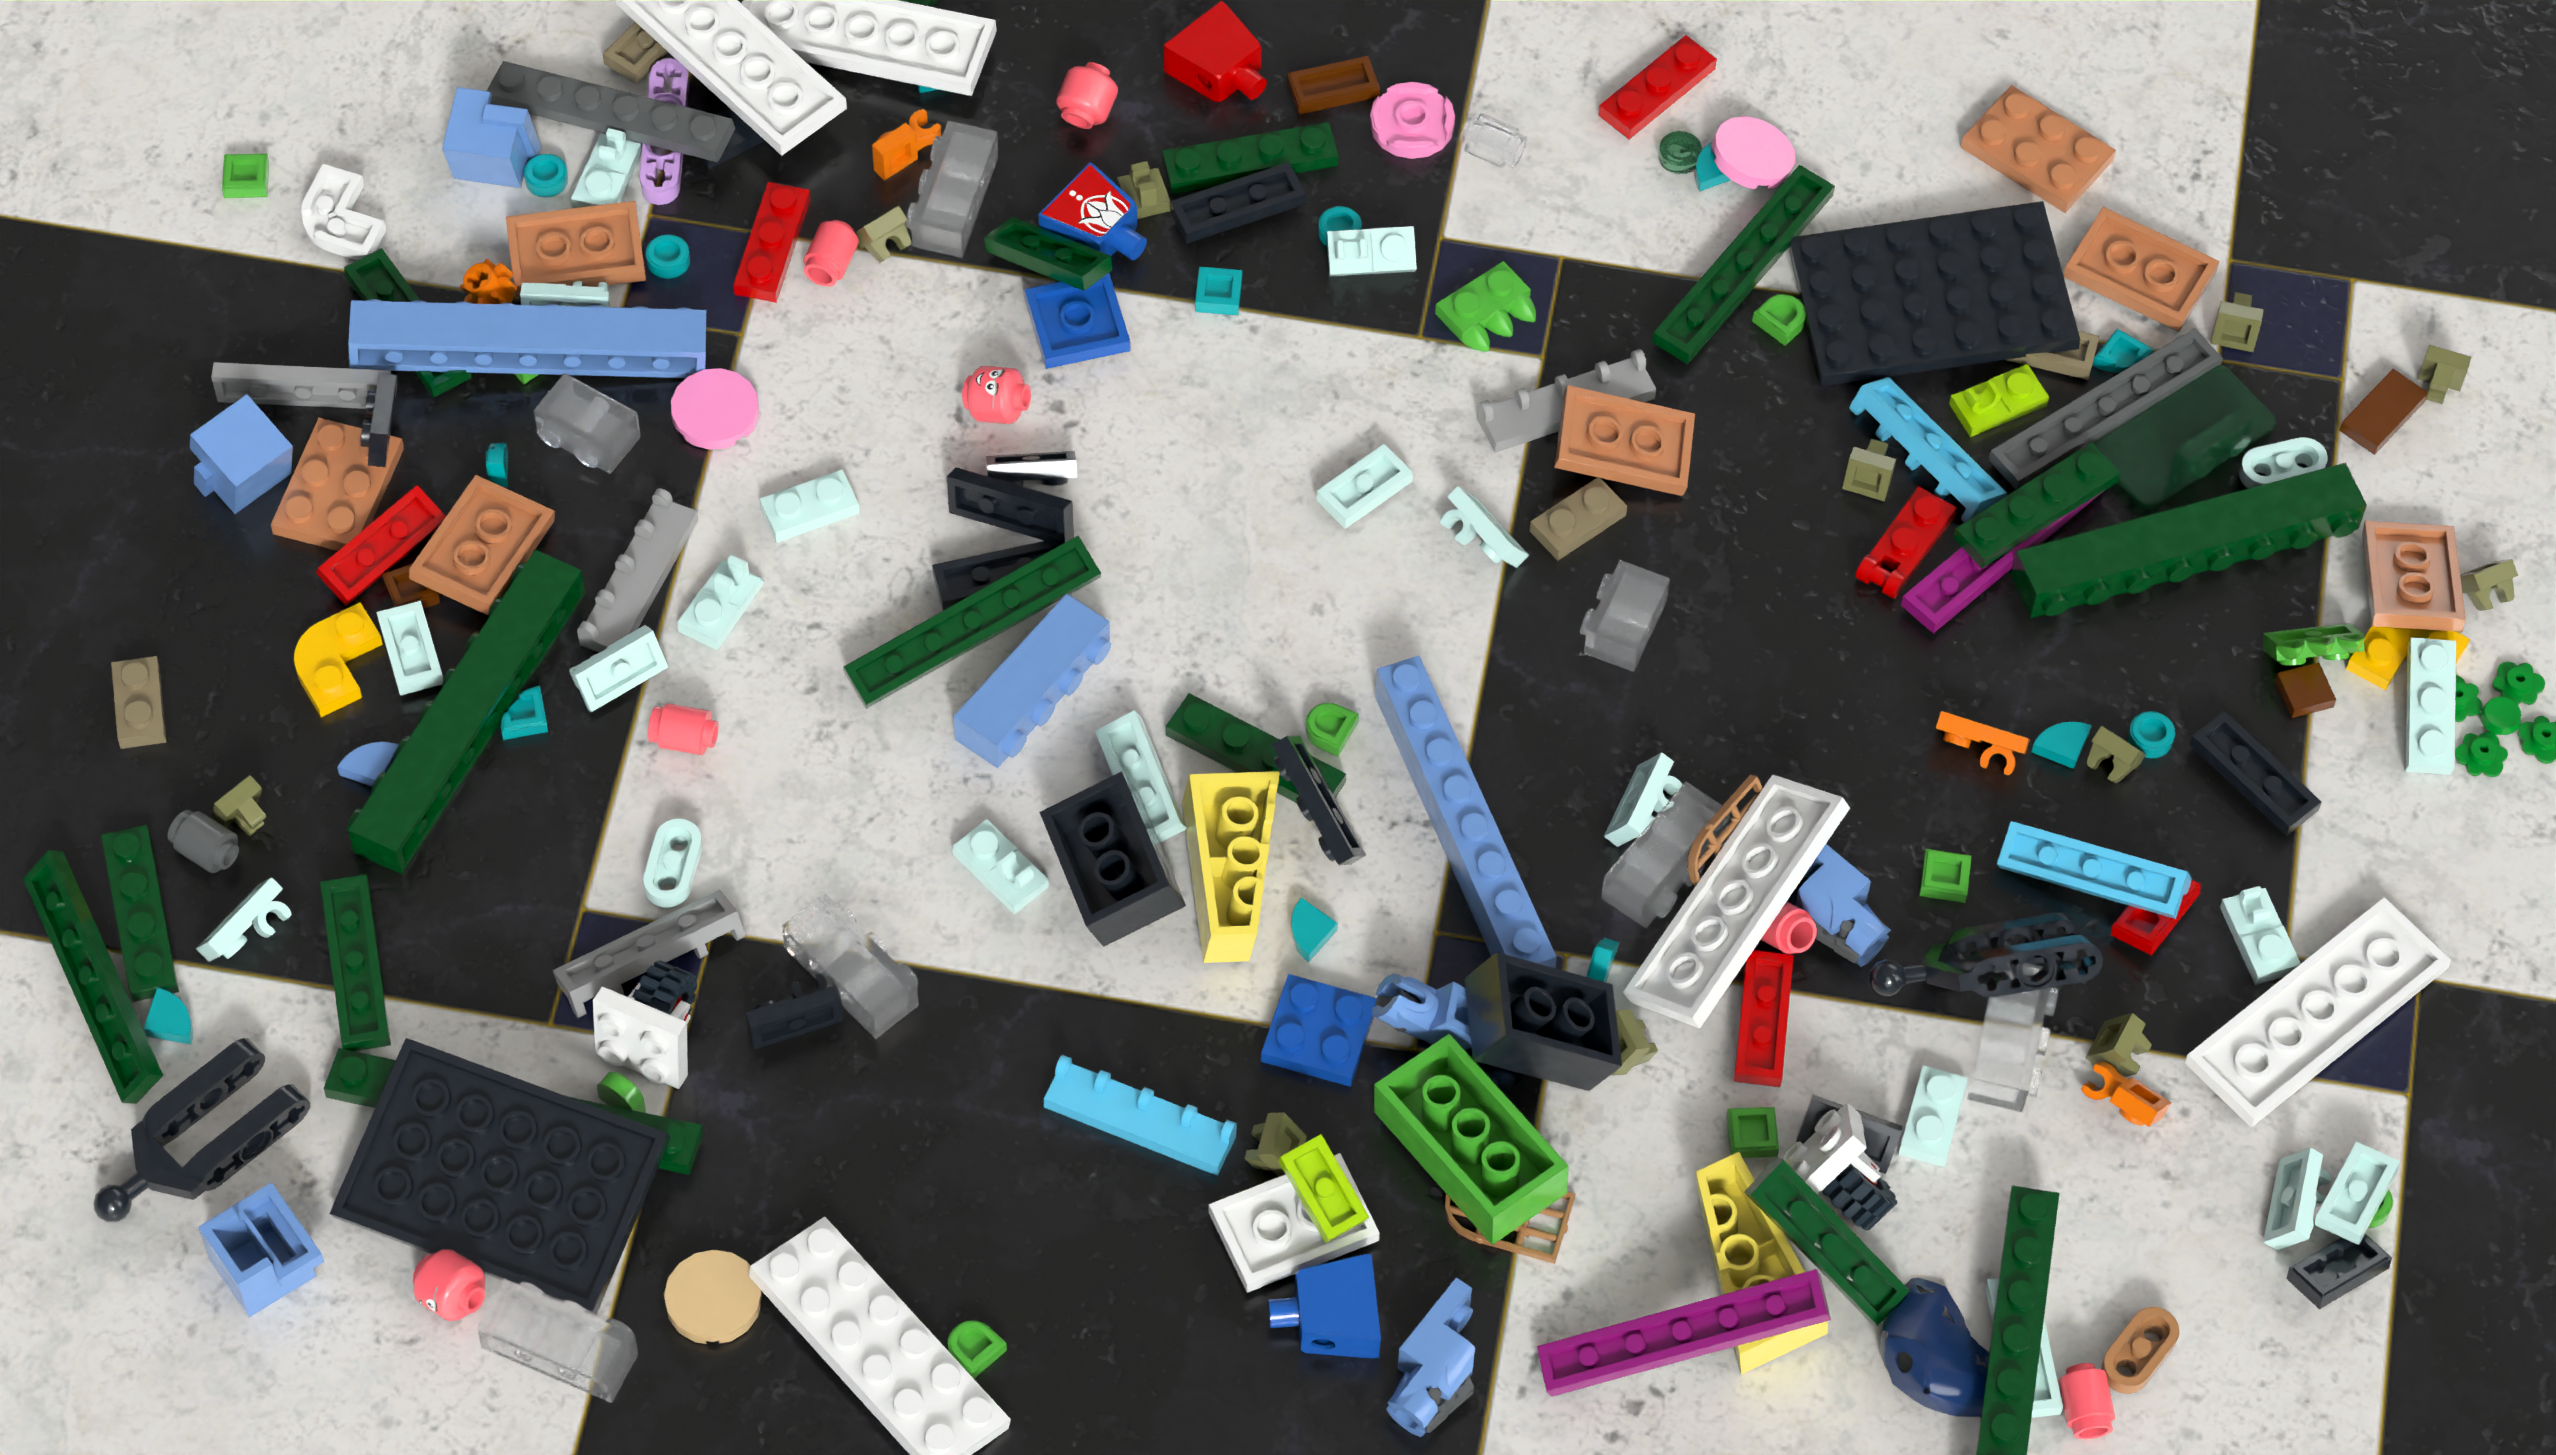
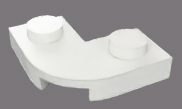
M322 164L301 206L303 225L308 238L325 251L354 260H359L375 252L386 233L384 220L351 211L364 187L362 175Z

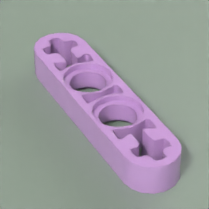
M667 58L656 62L650 71L647 97L688 107L690 88L688 70L677 59ZM669 76L675 77L672 81V93L665 92L664 82H666ZM643 143L640 167L642 195L645 200L652 204H668L674 201L680 191L683 153L672 151L668 154L660 155L652 151V145ZM657 169L664 170L665 181L662 187L654 186L657 183Z

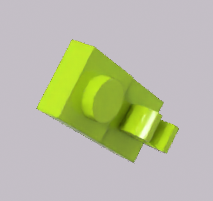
M2026 364L1991 378L1989 381L1951 395L1949 405L1969 436L1972 437L2047 407L2049 396L2029 365Z
M1321 1134L1278 1159L1279 1164L1325 1244L1370 1218Z

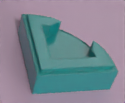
M1712 141L1702 149L1697 159L1695 181L1699 192L1730 181L1714 162L1716 155L1714 150L1711 152Z
M2117 328L2094 357L2092 366L2107 372L2121 373L2151 355L2154 349Z
M490 444L486 451L488 479L502 487H508L507 444Z
M540 686L523 691L519 695V699L504 713L501 721L503 740L548 732Z
M2064 722L2053 725L2038 736L2031 752L2074 769L2090 734L2092 725L2081 722Z
M1300 898L1293 910L1291 932L1298 953L1307 962H1310L1337 932L1338 923L1303 898Z
M1607 938L1599 941L1594 948L1586 977L1603 982L1607 981L1620 942Z
M157 988L143 1028L146 1037L191 1045L193 1027L186 1006L174 994Z

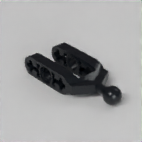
M2049 913L1959 929L1949 937L1947 942L1933 944L1921 959V963L1901 966L1900 963L1893 960L1884 959L1877 962L1870 970L1869 981L1872 989L1883 996L1898 994L1905 984L1926 981L1927 984L1958 992L1971 991L1983 997L1994 998L2086 982L2093 979L2102 968L2103 957L2101 951L2089 938L2081 934L2079 927L2069 916L2063 913ZM2062 927L2068 933V935L2059 938L2049 939V937L2056 935V928ZM2036 930L2042 939L2036 940L2033 931ZM2015 934L2024 935V944L2004 947L2006 940L2010 936ZM1972 942L1979 950H1974L1970 956L1963 958L1959 953L1966 951V943ZM2082 949L2089 957L2083 958L2081 966L2076 968L2071 961L2067 960L2075 959L2077 951ZM2043 963L2042 969L2037 974L2029 976L2024 975L2022 972L2023 966ZM2011 970L2014 979L2011 980L2005 971ZM1998 971L1991 974L1990 982L1985 983L1979 977V975H1983L1986 972Z
M248 1038L235 1041L157 1101L146 1112L142 1121L131 1129L137 1172L120 1186L107 1185L101 1188L96 1193L93 1202L95 1213L106 1222H118L125 1219L131 1210L132 1200L147 1188L191 1200L196 1199L205 1191L216 1189L299 1124L307 1115L311 1102L293 1084L284 1085L208 1143L181 1167L163 1146L179 1137L259 1073L265 1063V1055Z

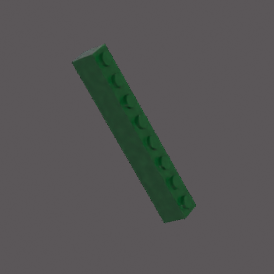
M2345 462L2016 551L2011 577L2030 618L2045 614L2047 616H2055L2074 606L2085 603L2090 605L2099 604L2109 597L2126 592L2132 594L2140 593L2155 584L2166 581L2180 582L2199 572L2210 569L2212 571H2221L2233 563L2251 558L2261 560L2280 550L2291 547L2301 549L2324 538L2348 536L2359 529L2367 504Z
M537 550L533 551L526 563H520L512 575L511 586L503 598L498 597L493 602L489 610L487 622L480 632L476 631L471 635L465 648V655L457 667L452 666L447 671L442 682V689L435 700L427 702L419 716L418 726L410 737L405 736L401 740L396 750L394 762L387 772L383 771L377 776L372 787L371 796L364 807H358L353 812L347 830L355 854L399 874L404 872L500 726L502 716L517 700L586 595L582 570Z

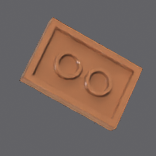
M2012 85L1964 135L1961 143L1962 149L2065 214L2113 162L2116 153L2114 148Z
M635 201L506 217L513 282L517 287L515 291L516 297H520L522 283L566 284V286H573L575 281H582V286L598 287L599 282H606L607 285L646 281Z
M2103 207L2065 266L2063 276L2180 332L2217 272L2220 261Z
M1568 385L1563 394L1554 468L1683 496L1688 486L1695 413Z
M318 418L272 520L271 528L273 534L339 551L372 523L404 450L402 438L390 436L386 468L368 466L369 447H361L362 428Z
M475 475L410 567L409 579L488 615L493 602L498 597H502L511 585L512 575L520 563L527 562L554 523L555 511Z
M2365 521L2362 537L2372 626L2463 632L2466 617L2454 526Z

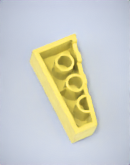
M1279 772L1189 774L1182 800L1184 822L1187 827L1186 838L1203 963L1250 960L1258 932L1264 878L1270 847L1269 842L1275 811V799L1280 776Z
M1740 1152L1696 1171L1698 1198L1722 1295L1805 1272L1784 1233L1744 1193L1755 1180ZM1828 1322L1735 1346L1741 1374L1828 1334Z

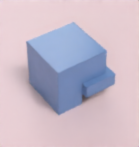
M457 87L442 147L454 179L521 188L527 161L540 155L541 144L528 109L490 104L491 92Z
M247 394L190 434V450L201 461L194 466V485L205 497L215 491L234 514L291 474L293 446Z
M272 1182L198 1227L210 1262L248 1317L253 1316L316 1277L314 1268L324 1263L322 1253Z

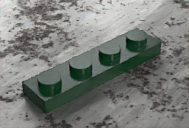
M1326 122L1162 150V162L1171 194L1212 188L1287 162L1290 163L1295 173L1338 166V152L1330 124Z
M382 248L344 267L346 279L362 301L370 299L390 302L420 300ZM449 370L447 372L414 371L433 398L472 378L471 373L466 372V370Z
M2091 442L1955 529L1953 538L1982 569L2117 483L2120 472Z
M1188 693L1166 725L1167 737L1237 773L1279 772L1274 762L1277 754L1272 744L1280 739ZM1312 756L1334 798H1336L1346 783V773ZM1280 774L1276 793L1297 803L1296 798L1300 795L1291 780L1289 782L1286 781Z
M144 825L102 834L101 838L132 1002L154 998L157 988L164 989L172 994L178 993L179 987L148 826Z
M367 874L322 881L320 885L342 1048L356 1052L391 1046Z
M1776 1157L1744 1191L1870 1323L1878 1326L1910 1291L1783 1159Z

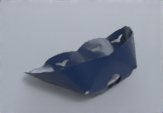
M1912 1278L1905 1284L1910 1291L1883 1320L1880 1333L1879 1352L1889 1372L1892 1384L1926 1408L1957 1417H1981L1987 1368L1976 1364L1974 1354L1976 1353L1982 1363L1988 1365L1989 1352L1970 1335L1964 1317L1946 1286L1921 1278ZM1916 1286H1921L1925 1290H1932L1934 1292L1920 1293L1919 1288ZM1944 1306L1947 1307L1948 1315L1951 1316L1954 1323L1942 1314L1944 1312ZM1885 1331L1888 1333L1886 1338L1883 1337V1332ZM1901 1352H1906L1912 1357L1913 1364L1908 1372H1904L1898 1365L1897 1357ZM1926 1388H1929L1930 1390L1929 1394H1926L1923 1391Z

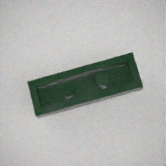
M1011 217L984 237L986 252L1083 291L1112 271L1110 255L1014 217Z

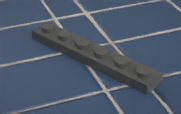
M506 61L502 62L487 89L492 94L490 104L528 109L531 115L605 134L608 128L625 132L626 139L714 162L719 161L735 131L731 118Z
M2194 328L1992 449L1989 461L2011 486L2017 490L2080 450L2084 445L2098 442L2219 369L2223 358Z

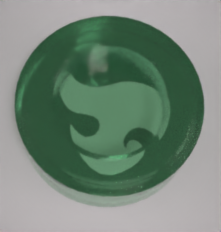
M1685 131L1671 132L1664 136L1660 142L1659 162L1664 169L1671 173H1690L1696 169L1702 145L1699 139L1691 133Z

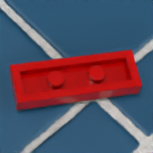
M1685 35L1601 103L1598 116L1630 140L1716 69L1717 58Z
M772 182L767 183L733 284L735 295L777 303L811 200L810 190Z
M416 485L318 567L316 574L347 606L378 580L383 573L391 569L436 531L446 515Z
M1753 950L1745 962L1734 1082L1781 1087L1794 955Z

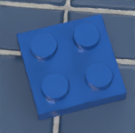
M1109 273L1085 291L1063 282L1024 289L1025 302L1045 369L1131 351L1130 338Z
M1288 974L1261 1052V1062L1351 1087L1374 1019L1372 1008L1375 1007L1377 998Z

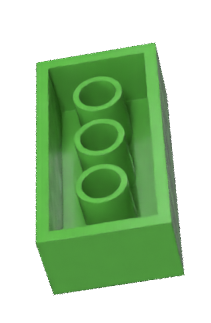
M1450 1034L1374 1084V1112L1491 1245L1567 1194L1569 1169L1567 1163Z

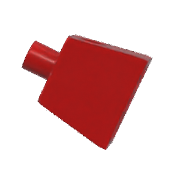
M1220 1L1164 44V71L1214 102H1222L1237 89L1250 100H1253L1264 91L1267 85V80L1259 74L1261 70L1260 43L1223 1Z

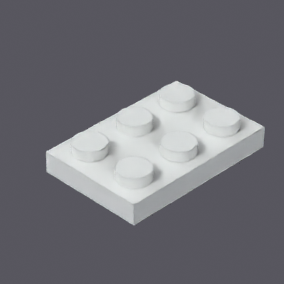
M1340 1153L1334 1155L1370 1218L1326 1244L1286 1174L1209 1204V1215L1247 1293L1294 1275L1300 1269L1322 1264L1379 1241V1231Z

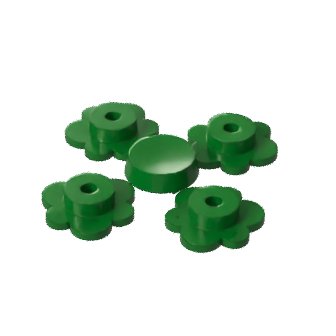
M2513 662L2501 663L2497 669L2498 676L2492 682L2493 688L2501 692V697L2492 698L2484 707L2481 700L2477 697L2479 693L2478 687L2472 683L2466 684L2462 677L2456 675L2455 722H2463L2467 716H2477L2480 713L2483 726L2490 731L2483 732L2479 736L2472 733L2466 734L2462 741L2463 744L2459 745L2455 750L2456 761L2466 765L2467 772L2470 775L2479 776L2483 773L2488 777L2499 776L2503 770L2502 762L2506 761L2508 752L2504 747L2499 746L2500 741L2496 735H2509L2517 729L2518 736L2523 741L2521 748L2525 754H2535L2536 759L2545 764L2556 760V721L2550 723L2548 718L2538 716L2534 722H2524L2520 725L2521 710L2518 705L2521 702L2527 705L2534 704L2537 700V694L2541 693L2545 688L2544 678L2539 674L2533 673V667L2530 664L2521 663L2517 666Z

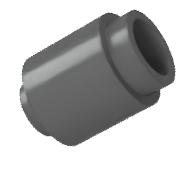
M185 810L173 820L168 830V840L173 843L175 851L210 873H216L221 869L229 868L238 856L237 834L200 811L192 812L191 810Z

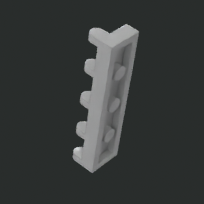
M1641 349L1632 351L1629 359L1607 365L1605 361L1596 363L1595 370L1569 379L1565 374L1555 377L1554 384L1531 392H1527L1525 388L1515 391L1513 398L1492 405L1489 400L1480 402L1477 419L1494 452L1496 453L1558 432L1563 394L1568 385L1641 402L1655 399L1656 387L1646 371V358Z
M214 362L211 378L218 402L235 403L247 394L255 404L366 409L368 390L376 391L379 373L393 374H391V370Z
M660 488L656 489L652 496L653 503L645 518L639 520L635 526V535L627 550L617 558L615 562L616 569L605 589L599 590L595 597L596 605L587 621L581 622L577 629L580 646L600 653L609 645L639 628L698 522L696 510L674 503L672 495L668 491Z
M718 890L554 969L553 973L558 986L567 996L574 1014L579 1018L587 1014L583 1002L594 998L602 986L625 995L621 984L647 972L651 965L654 966V962L660 960L668 962L691 950H694L697 957L701 959L708 955L705 943L730 931L737 941L746 937L738 911L721 890Z

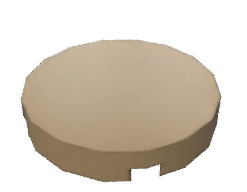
M719 1250L695 1253L680 1262L668 1277L664 1293L668 1318L676 1330L693 1342L707 1344L706 1341H719V1344L730 1342L747 1332L759 1316L762 1297L761 1290L748 1276L749 1263L732 1252Z

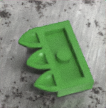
M1504 261L1438 302L1435 314L1465 345L1483 352H1488L1490 348V340L1485 328L1500 336H1512L1513 324L1508 313L1526 322H1535L1536 309L1530 298L1531 289Z
M2351 623L2263 633L2264 651L2282 665L2304 664L2306 658L2322 656L2326 660H2343L2349 658L2350 653L2365 651V635Z

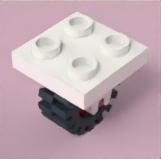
M660 960L654 962V966L651 965L647 969V976L643 975L640 983H638L628 997L602 986L593 999L595 1054L601 1056L603 1060L611 1065H622L639 1072L654 1083H665L680 1089L688 1076L687 1023L690 1020L692 1010L690 1005L695 1001L696 997L694 992L697 989V982H695L697 977L690 972Z
M1846 1103L1837 1112L1834 1109L1827 1112L1816 1124V1132L1804 1144L1797 1142L1785 1152L1782 1159L1831 1209L1839 1215L1843 1214L1847 1219L1851 1218L1856 1226H1861L1863 1230L1867 1231L1896 1206L1897 1200L1895 1199V1194L1889 1190L1891 1187L1888 1183L1880 1178L1881 1175L1878 1172L1880 1168L1863 1152L1867 1147L1861 1115L1849 1103Z

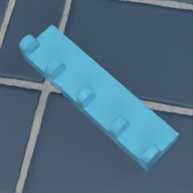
M1889 377L1861 386L1849 409L1855 415L1861 414L1866 409L1881 424L1876 431V436L1881 441H1885L1892 435L1910 453L1905 464L1911 470H1915L1922 464L1940 482L1934 493L1941 499L1946 498L1951 493L1966 508L1961 517L1964 523L2005 497L2007 492Z
M2013 821L2010 822L1997 862L1998 867L2001 869L2174 919L2177 917L2183 895L2188 893L2191 884V876L2187 871Z
M1065 1055L1060 1056L1055 1069V1077L1044 1097V1108L1218 1176L1236 1139L1237 1123L1226 1120L1224 1124L1197 1113V1107L1189 1104L1186 1108L1154 1096V1090L1144 1087L1140 1091L1112 1080L1111 1074L1100 1070L1098 1074L1072 1064V1058Z

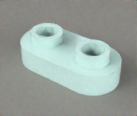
M2305 437L2295 438L2249 450L2243 457L2239 476L2245 487L2249 489L2323 469L2326 467L2328 456L2325 448L2318 441ZM2297 463H2303V464L2307 465L2308 467H2306V468L2299 467V466L2297 465ZM2260 472L2265 474L2266 476H2260L2256 473Z
M686 819L669 820L663 823L655 834L643 882L647 898L656 906L663 908L678 906L688 898L691 892L702 853L701 833L698 827L691 821ZM678 844L687 846L682 851L672 850ZM665 884L675 885V888L672 890L664 891L660 889Z

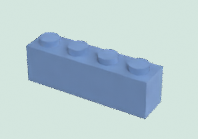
M1066 593L953 716L955 740L996 768H999L1008 757H1015L1024 747L1029 733L1037 725L1041 727L1046 724L1051 718L1055 705L1065 694L1069 696L1076 691L1082 682L1083 674L1093 663L1098 665L1105 659L1111 648L1110 621Z

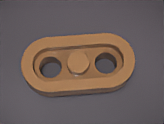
M2147 1307L2140 1310L2107 1350L2101 1370L2106 1372L2111 1389L2123 1394H2132L2140 1391L2170 1355L2179 1337L2178 1322L2170 1312L2159 1307ZM2147 1332L2155 1333L2159 1336L2160 1341H2149L2144 1334ZM2127 1367L2133 1372V1375L2123 1376L2118 1372L2117 1368Z

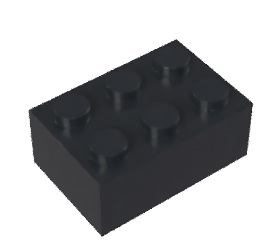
M1122 771L1039 812L1084 923L1103 947L1186 906L1141 796Z
M1498 952L1465 978L1473 1061L1586 1091L1592 1090L1622 1067L1613 984Z

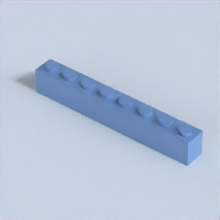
M377 299L366 301L351 300L348 341L350 369L430 372L466 370V372L687 378L705 369L706 310H693L690 308L652 309L642 306L614 308L599 305L577 307L559 306L556 304L540 306L515 305L512 303H428L420 300L411 302H390Z
M1420 656L1377 668L1375 698L1491 956L1498 952L1555 968L1557 958Z

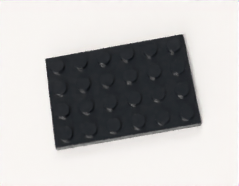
M2044 201L1796 236L1790 241L1788 249L1800 300L1806 312L1805 321L1821 386L2026 357V354L2056 353L2079 349L2080 336Z
M405 1038L329 1214L336 1219L430 1254L440 1250H453L478 1265L484 1274L597 1315L671 1137L668 1133Z

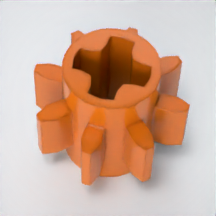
M485 259L484 263L474 264L466 271L463 284L460 285V288L467 294L464 302L471 304L511 303L514 291L517 290V287L510 281L513 273L503 263L494 265L489 259Z

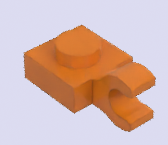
M924 109L918 110L911 115L909 125L904 123L894 131L882 134L872 144L874 171L884 181L916 161L920 149L936 143L941 138V125L938 123L928 129L921 128L928 123L927 112Z
M2104 1061L2096 1063L2093 1067L2096 1073L2103 1076L2105 1080L2104 1087L2100 1088L2088 1081L2081 1088V1091L2087 1097L2094 1100L2111 1097L2109 1102L2120 1108V1115L2129 1122L2139 1126L2145 1124L2150 1127L2161 1120L2172 1103L2133 1077L2126 1079L2111 1064Z

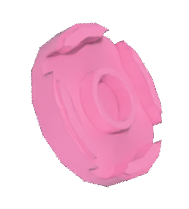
M1418 82L1399 83L1387 88V93L1375 99L1370 113L1372 135L1381 148L1395 156L1410 159L1429 157L1442 150L1452 138L1455 125V114L1450 100L1447 97L1444 99L1443 96L1438 94V89L1431 85Z
M1742 116L1728 119L1720 124L1711 143V152L1714 150L1716 155L1714 162L1718 169L1730 180L1747 188L1757 189L1758 185H1768L1767 189L1777 188L1786 181L1796 162L1795 150L1787 136L1775 126L1757 118Z
M722 368L704 369L688 376L677 386L671 399L673 425L676 430L678 429L684 435V439L693 446L708 450L729 448L737 444L736 440L741 439L744 435L747 438L754 431L759 419L758 394L751 382L737 372Z

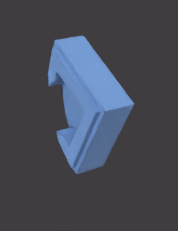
M374 742L356 748L345 756L338 765L339 775L373 787L377 776L383 771L387 772L394 762L399 744Z

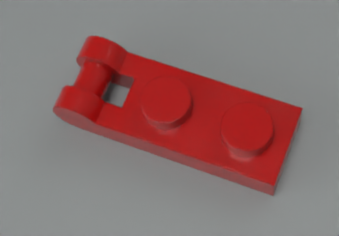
M1918 486L1871 553L1862 560L1856 571L1855 578L1866 584H1869L1871 581L1883 588L1882 593L1893 599L1897 598L1954 519L1957 507ZM1884 564L1893 569V571L1890 572L1881 566Z

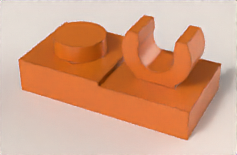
M1941 711L1936 725V729L1945 731L1943 741L1969 748L1971 740L1992 744L1991 747L1983 752L1980 765L1987 769L1991 756L2002 754L2007 760L2004 774L2008 776L2014 771L2016 764L2012 752L2026 754L2030 741L2029 738Z

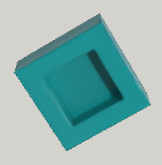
M1199 267L1195 312L1238 316L1242 270Z

